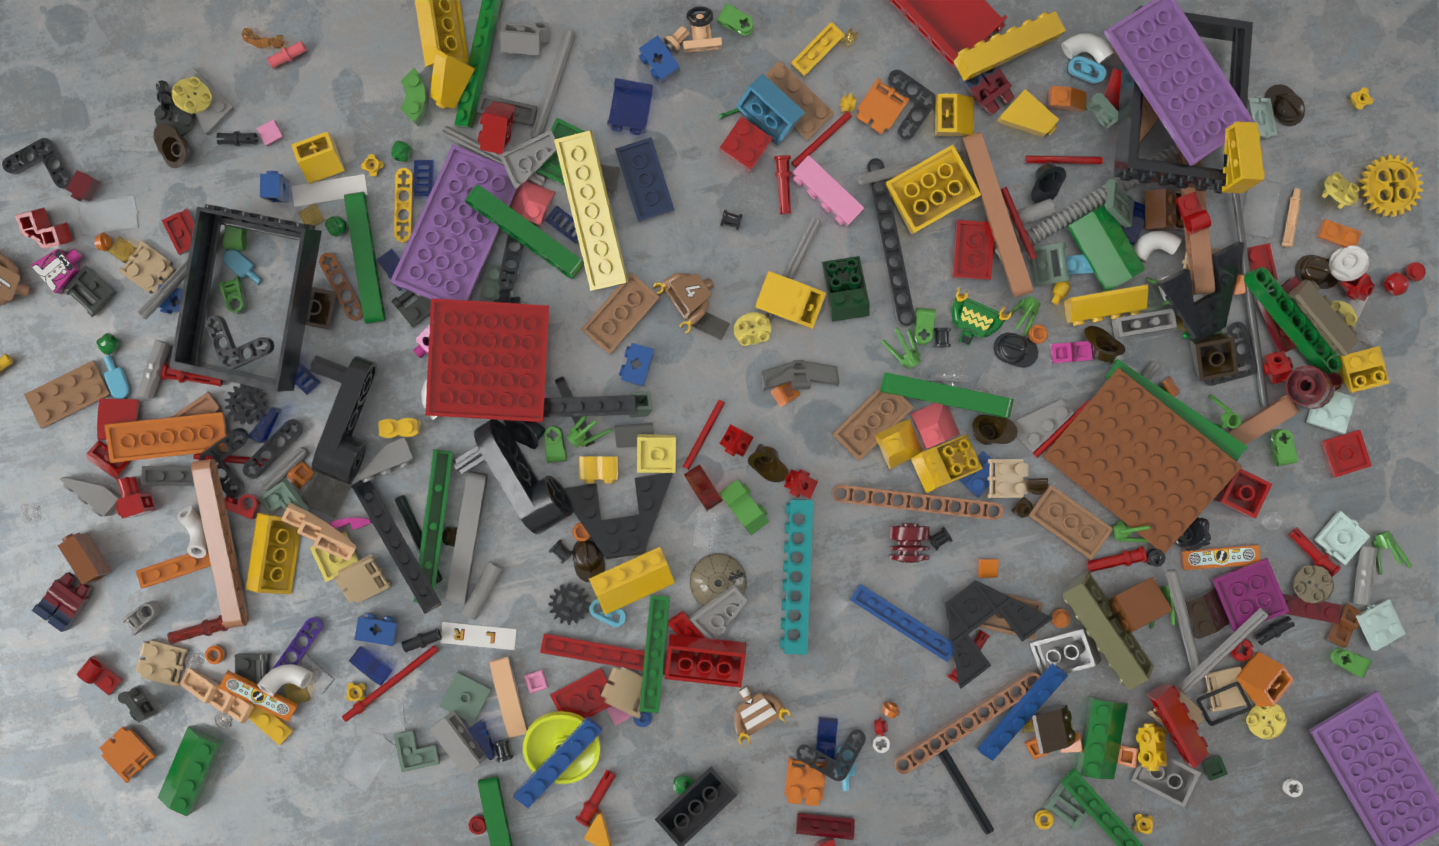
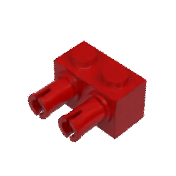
M136 476L116 480L122 495L120 499L116 500V511L122 519L137 517L157 510L152 493H140Z

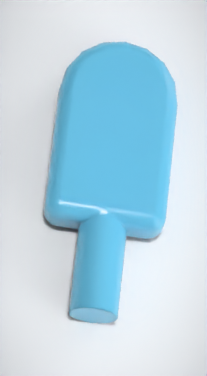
M227 250L224 253L223 262L241 279H245L248 276L257 285L262 282L263 279L253 271L254 263L240 251Z
M111 355L105 356L104 360L108 371L104 373V377L110 393L115 399H125L129 396L131 390L122 367H115Z
M840 745V746L837 748V750H836V756H837V754H838L840 748L842 747V745ZM845 750L842 753V757L845 761H849L852 759L853 753L850 750ZM838 760L837 763L841 765L839 769H836L837 776H842L843 773L841 772V769L843 766L847 768L848 764L842 763L840 760ZM855 762L847 777L842 780L843 791H850V776H855L856 774Z

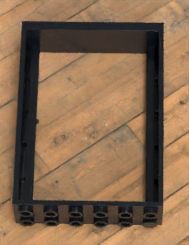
M1184 12L1199 37L1232 41L1229 83L1247 109L1253 22ZM1122 62L1113 177H1119L1122 181L1139 180V183L1143 184L1156 182L1159 186H1169L1171 184L1176 185L1180 189L1193 187L1196 191H1207L1208 189L1214 190V193L1223 194L1222 186H1226V174L1223 173L1222 169L1138 158L1143 92ZM1224 154L1223 167H1227L1228 155Z
M205 204V208L197 207L170 368L275 392L294 391L322 231L316 230L315 225L216 205ZM221 224L300 240L276 379L238 370H227L220 366L198 362Z

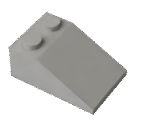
M1085 626L1072 628L1030 643L1040 675L1052 663L1066 673L1094 667L1102 661L1093 638L1087 635Z
M1167 756V766L1159 767V771H1147V767H1142L1141 763H1139L1131 781L1188 809L1204 774Z

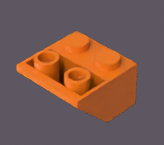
M1256 652L1236 677L1257 707L1275 706L1294 681L1284 665L1261 652Z

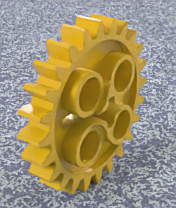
M1389 154L1386 158L1381 156L1378 157V160L1371 161L1372 165L1366 166L1368 171L1361 173L1365 178L1359 180L1360 183L1364 184V186L1359 188L1364 191V194L1360 197L1367 198L1364 205L1370 203L1369 210L1376 208V214H1380L1383 211V217L1389 214L1391 217H1395L1397 214L1400 216L1404 214V211H1411V207L1417 205L1414 200L1421 199L1418 193L1424 191L1419 188V185L1424 184V182L1418 181L1422 174H1416L1419 167L1412 168L1413 161L1406 163L1407 157L1400 160L1398 154L1394 157ZM1398 171L1403 175L1402 180L1397 176ZM1379 173H1381V174L1383 175V177H1384V180H1383V181L1379 180V178H1378V174H1379ZM1400 190L1404 193L1403 199L1399 196ZM1380 192L1385 194V200L1380 198Z

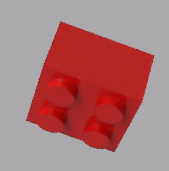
M493 101L489 107H486L485 113L482 112L480 124H483L482 131L478 135L480 150L497 154L504 153L511 142L516 106Z
M741 116L719 147V152L751 173L772 143L773 138Z
M1240 469L1218 493L1215 502L1248 518L1256 519L1272 487V483Z

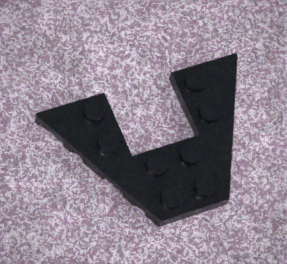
M1236 242L1212 254L1216 291L1195 302L1190 270L1182 269L1156 282V285L1161 287L1166 295V300L1170 301L1172 309L1177 316L1181 317L1184 327L1189 330L1190 336L1195 341H1201L1226 328L1244 247L1243 242Z
M673 473L634 478L639 515L601 520L597 483L564 489L571 499L573 512L606 559L645 554L670 481L673 478Z
M973 580L944 602L959 688L962 689L992 666L968 634L997 612L1001 614L1021 642L1053 618L979 581Z

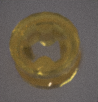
M850 28L842 38L841 43H846L849 48L859 33H854L853 29Z

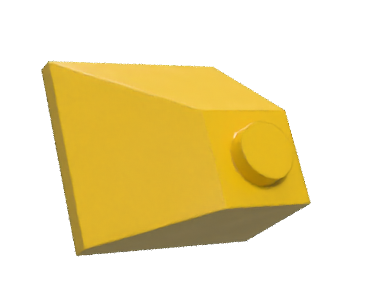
M906 419L874 435L889 469L923 452L910 419Z

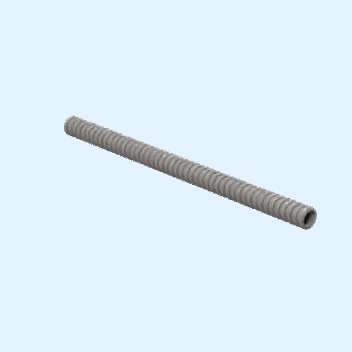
M1176 143L1174 146H1170L1169 149H1165L1164 152H1160L1159 155H1155L1154 158H1149V160L1175 163L1177 161ZM1119 177L1115 179L1118 187L1123 192L1129 191V188H1134V185H1139V180L1122 181ZM1105 185L1102 186V189L1098 188L1097 192L1093 191L1092 195L1088 194L1087 198L1083 197L1082 201L1078 200L1076 204H1071V207H1066V210L1062 209L1061 213L1057 212L1056 216L1052 215L1051 219L1047 218L1046 222L1042 221L1041 225H1035L1036 228L1032 227L1030 231L1027 230L1026 232L1031 244L1035 246L1036 242L1040 243L1041 239L1045 240L1047 238L1046 236H1052V233H1057V230H1062V227H1067V224H1072V221H1077V218L1081 219L1088 212H1093V209H1098V206H1103V203L1107 201L1108 193ZM1016 236L1020 250L1025 252L1026 250L1021 238ZM996 248L994 249V254L998 261L1002 263L998 249Z

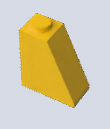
M438 49L435 51L430 97L436 101L435 105L443 109L449 107L454 110L475 68Z
M1026 89L997 119V122L1040 137H1044L1047 133L1051 135L1058 127L1056 123L1059 121L1052 112Z

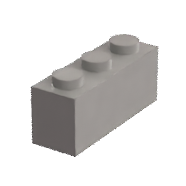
M1173 309L1111 320L1114 338L1177 327Z
M455 711L449 713L430 728L434 737L440 742L446 753L464 775L480 765L488 757Z

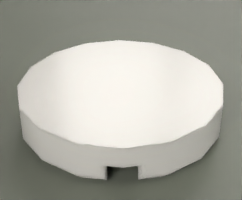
M1351 245L1344 249L1342 247L1330 257V271L1338 280H1355L1367 271L1369 257L1366 251L1359 246Z

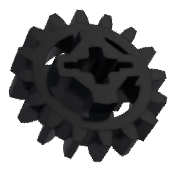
M240 384V388L237 386L233 387L234 392L228 391L231 397L230 399H225L226 402H229L225 409H230L227 415L234 416V422L240 420V424L245 425L247 420L248 424H253V420L256 422L260 421L259 415L265 416L262 411L263 409H268L264 405L268 399H263L262 396L265 395V392H258L260 388H253L248 385L246 388V385ZM247 401L249 404H253V406H245L240 402ZM257 409L253 415L249 416L253 410Z
M568 583L566 588L561 584V590L555 588L554 592L556 595H550L553 602H549L548 605L553 606V609L549 612H555L554 619L561 618V624L565 620H567L568 625H571L572 620L577 624L579 617L581 619L585 618L583 612H589L586 606L591 604V602L586 601L589 594L583 595L585 589L578 590V584L574 588L571 583ZM568 591L575 592V593H577L579 596H577V597L572 596V595H570V593H569ZM561 594L562 601L557 605V599ZM567 599L574 602L571 609L569 606H565ZM582 603V608L580 612L577 613V605ZM565 611L569 613V616H565L560 612Z

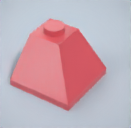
M526 181L517 189L510 208L532 224L542 228L556 192Z
M933 403L910 413L924 449L960 434L949 406Z

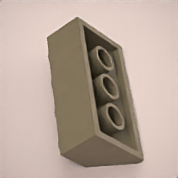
M1310 280L1302 281L1287 293L1288 296L1336 354L1346 356L1359 341L1356 337L1357 331L1351 325L1347 326L1343 321L1345 319L1343 314L1331 307L1333 303L1326 295L1322 296L1320 294V287L1313 280L1311 282Z

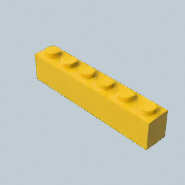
M1056 11L1050 14L1044 12L1034 21L1032 19L1025 21L1019 28L1013 26L1003 35L998 33L992 36L990 41L986 43L983 40L975 44L974 48L970 50L965 48L958 52L959 56L953 62L963 81L969 80L1058 39L1066 30Z

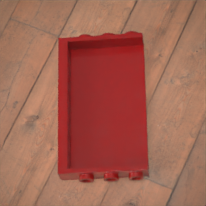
M889 0L954 69L957 67L953 61L959 56L958 52L965 48L970 50L980 41L984 40L985 43L990 41V35L995 31L999 33L1006 26L1004 22L1008 18L1006 15L1001 17L985 0Z

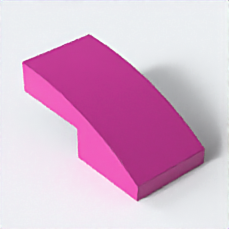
M1089 341L1051 344L1053 363L1094 360L1092 344Z
M351 517L329 522L335 529L351 524L353 530L372 524L371 520L367 517Z

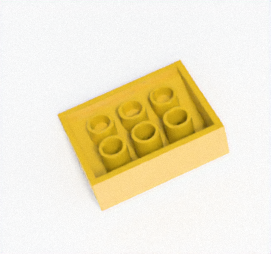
M954 145L947 147L886 182V186L899 214L911 235L981 196Z

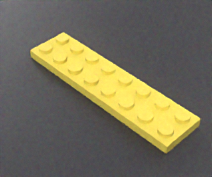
M591 130L555 139L590 290L627 283L628 278L593 132Z

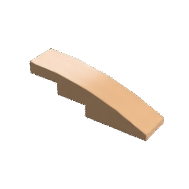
M289 502L281 518L282 521L298 527L297 533L314 540L313 546L347 561L350 560L356 549L355 544L322 519Z
M509 657L491 660L489 662L508 737L526 734L528 729L523 716V708Z
M190 667L187 668L179 683L204 703H210L219 711L228 713L240 723H246L254 708V705L219 689L220 684Z

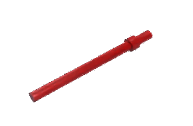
M433 645L365 699L356 702L352 709L341 716L342 719L347 722L356 714L364 712L369 704L439 651L438 648Z

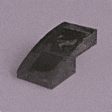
M706 312L695 325L692 324L691 326L722 341L730 323Z

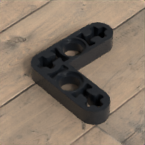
M893 70L888 76V84L915 103L897 130L900 140L909 141L934 108L936 95L903 71ZM897 75H899V80L904 83L905 79L908 82L905 84L904 88L901 89L900 87L902 86V83L898 81L894 83V78L892 76L896 77ZM909 85L916 86L917 93L910 95L907 92V87ZM921 90L924 92L922 96L924 98H928V96L931 97V102L933 104L928 103L927 105H925V100L922 97H920L919 100L916 99L919 96ZM913 112H920L922 119L914 121L912 119ZM908 120L914 126L909 130L911 135L903 136L901 129L908 127L909 123L906 122Z
M48 138L35 141L6 157L2 162V167L6 172L16 175L43 161L55 185L63 190H66L73 178L54 141ZM45 143L50 145L48 146V151L42 150L45 148ZM32 151L34 154L33 160L26 161V153ZM54 159H58L60 162L57 169H52L51 162ZM11 161L17 163L14 165L15 169L9 168L11 166ZM60 172H61V174H62L63 177L68 178V179L66 180V185L61 183V182L63 181V179H62L61 175L56 174V173H60Z
M213 315L206 320V329L219 362L224 369H237L271 354L274 350V342L268 337L257 338L236 348L228 325L222 316ZM215 321H218V322H219V324L217 325V327H213V324H215ZM222 337L227 340L225 348L219 345V340ZM263 343H267L265 349L257 350L255 348L262 346ZM246 348H249L251 351L249 359L243 356V351ZM238 357V360L232 361L231 364L227 363L229 358Z
M1231 323L1227 328V332L1234 339H1238L1237 333L1233 334L1235 325L1241 329L1238 335L1239 338H1244V340L1235 342L1238 368L1244 367L1246 362L1251 368L1248 369V372L1247 370L1239 371L1240 376L1236 374L1230 378L1211 379V382L1210 380L1201 381L1202 384L1214 386L1251 376L1256 372V361L1247 328L1243 323ZM1239 344L1246 346L1247 350L1243 355L1237 351Z
M243 428L234 429L206 448L199 457L200 461L205 460L206 456H212V459L218 463V469L225 470L226 476L220 477L223 492L229 497L239 496L243 490V483L226 464L224 459L243 447L248 441L249 434ZM237 435L243 436L242 440L238 439L234 442V444L232 443V440H234ZM224 443L228 445L229 451L222 452L219 449V444ZM231 485H232V486H235V485H236V486H237V489H236V490H235V489L231 490L230 487H231Z
M858 729L850 731L835 759L806 744H801L797 747L796 757L835 781H842L847 777L866 741V736L864 732ZM858 733H860L859 737L862 740L861 742L857 741L855 743L854 747H858L855 751L853 748L847 746V743L849 742V744L852 745L854 741L852 735H857ZM808 748L807 752L811 755H814V752L817 753L813 758L812 764L809 763L811 760L809 757L801 758V749ZM845 750H850L853 753V757L849 761H845L842 757V753ZM819 757H824L827 761L824 768H818L816 765V760ZM840 760L842 763L848 764V767L843 766L841 769L843 775H838L836 778L834 777L835 773L833 770L839 769L841 764L837 762Z

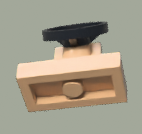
M703 6L690 9L687 12L686 18L687 22L691 25L692 40L683 41L684 53L722 49V38H711L710 23L713 20L712 10ZM695 11H706V13H704V14H703V13L692 14V13L695 12Z

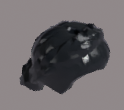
M1197 517L1183 533L1184 537L1181 535L1175 543L1187 551H1195L1211 543L1209 521L1205 518Z

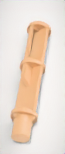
M1294 188L1293 196L1290 198L1287 222L1285 223L1286 227L1282 246L1287 248L1294 245V236L1302 202V189Z

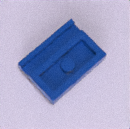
M984 451L977 456L983 469L959 479L977 498L989 487L987 477L989 476L990 463H988V459L992 458ZM993 463V476H995V463Z

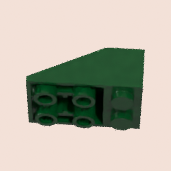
M860 256L822 262L832 322L870 316V303Z

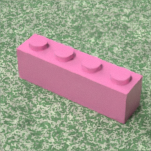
M809 155L793 171L794 182L800 187L803 185L808 189L807 194L814 200L817 198L822 203L820 206L827 213L831 211L836 216L834 219L841 226L846 225L848 227L864 210V207Z

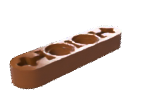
M331 253L322 254L319 258V264L333 291L337 292L336 297L346 316L353 321L361 320L363 318L361 302L338 258ZM328 257L330 259H333V261H331V264L333 268L338 267V269L331 271L330 266L324 264L326 262V258ZM336 273H340L343 277L339 284L333 282V276ZM344 290L351 292V298L347 301H344L341 297ZM356 301V303H353L355 309L360 310L357 317L351 315L353 309L351 306L346 307V304Z

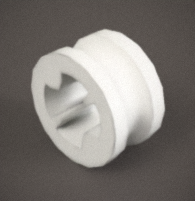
M876 735L872 740V745L875 751L884 753L888 751L890 742L886 736ZM884 739L886 746H882L881 749L877 748L878 744L876 742Z
M1290 778L1283 783V791L1291 797H1298L1303 792V786L1299 781ZM1290 784L1297 785L1295 786L1297 788L1296 791H1289L1291 789L1289 788Z

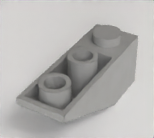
M405 437L386 444L357 477L358 481L363 480L366 483L375 479L374 475L381 473L383 476L393 472L392 468L399 466L401 469L411 465L410 461L413 460Z
M72 477L60 478L67 490L78 494V499L92 506L93 512L101 517L111 516L116 510V500L122 497L120 493L108 485Z

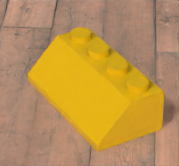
M415 0L425 67H433L436 49L468 64L469 55L460 0Z
M1148 284L1064 300L1067 323H1073V326L1085 324V320L1090 319L1094 323L1104 321L1103 317L1111 316V319L1123 317L1122 314L1130 313V316L1142 314L1141 311L1147 309Z
M257 513L245 588L256 593L291 594L300 534L297 533L298 527L281 520L282 515Z
M660 547L589 578L604 615L675 584Z

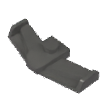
M795 360L791 363L761 371L763 391L787 383L791 384V390L810 389L811 381L835 386L840 384L837 366L806 362L804 360Z

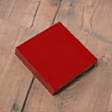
M1355 430L1321 441L1333 478L1372 466L1361 430Z

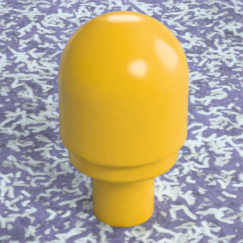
M1069 281L1055 284L1052 290L1054 297L1051 303L1058 305L1061 299L1067 297L1071 288Z

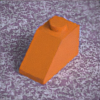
M1051 86L1047 94V109L1085 112L1086 92L1073 87Z

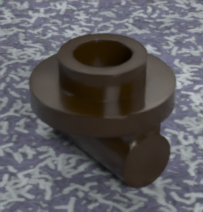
M1048 478L1028 479V490L1035 495H1041L1046 492Z
M1023 496L1011 511L1016 516L1024 518L1031 513L1033 505L1031 501Z
M448 526L443 530L442 541L445 545L455 546L458 527Z

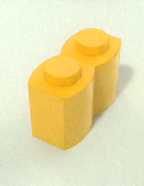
M416 418L384 419L378 422L379 436L384 438L416 437L422 434L421 420Z
M579 456V480H584V483H595V480H603V483H614V480L619 479V456Z

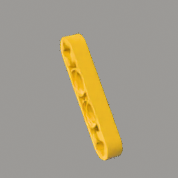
M400 168L395 175L394 237L401 243H408L413 232L414 175L407 168ZM404 172H406V174L409 176V178L406 179L405 185H410V188H399V185L403 186L404 181L400 178V176L404 175ZM402 191L409 193L407 201L399 199V194ZM407 210L409 217L406 220H400V211ZM398 223H409V226H405L404 229L408 233V236H405L404 239L399 236L403 227L401 225L398 226Z

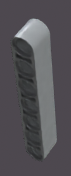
M472 471L467 473L446 592V602L465 605L467 601L488 474Z

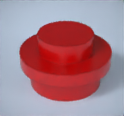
M1414 262L1407 266L1406 276L1409 280L1420 281L1425 277L1426 269L1423 264Z
M883 717L874 720L876 735L883 737L885 732H888L887 720L884 721Z
M475 815L470 819L468 826L473 834L480 835L487 830L484 816Z

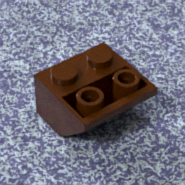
M1171 189L1145 191V229L1153 231H1184V222L1175 200L1181 197L1180 191Z

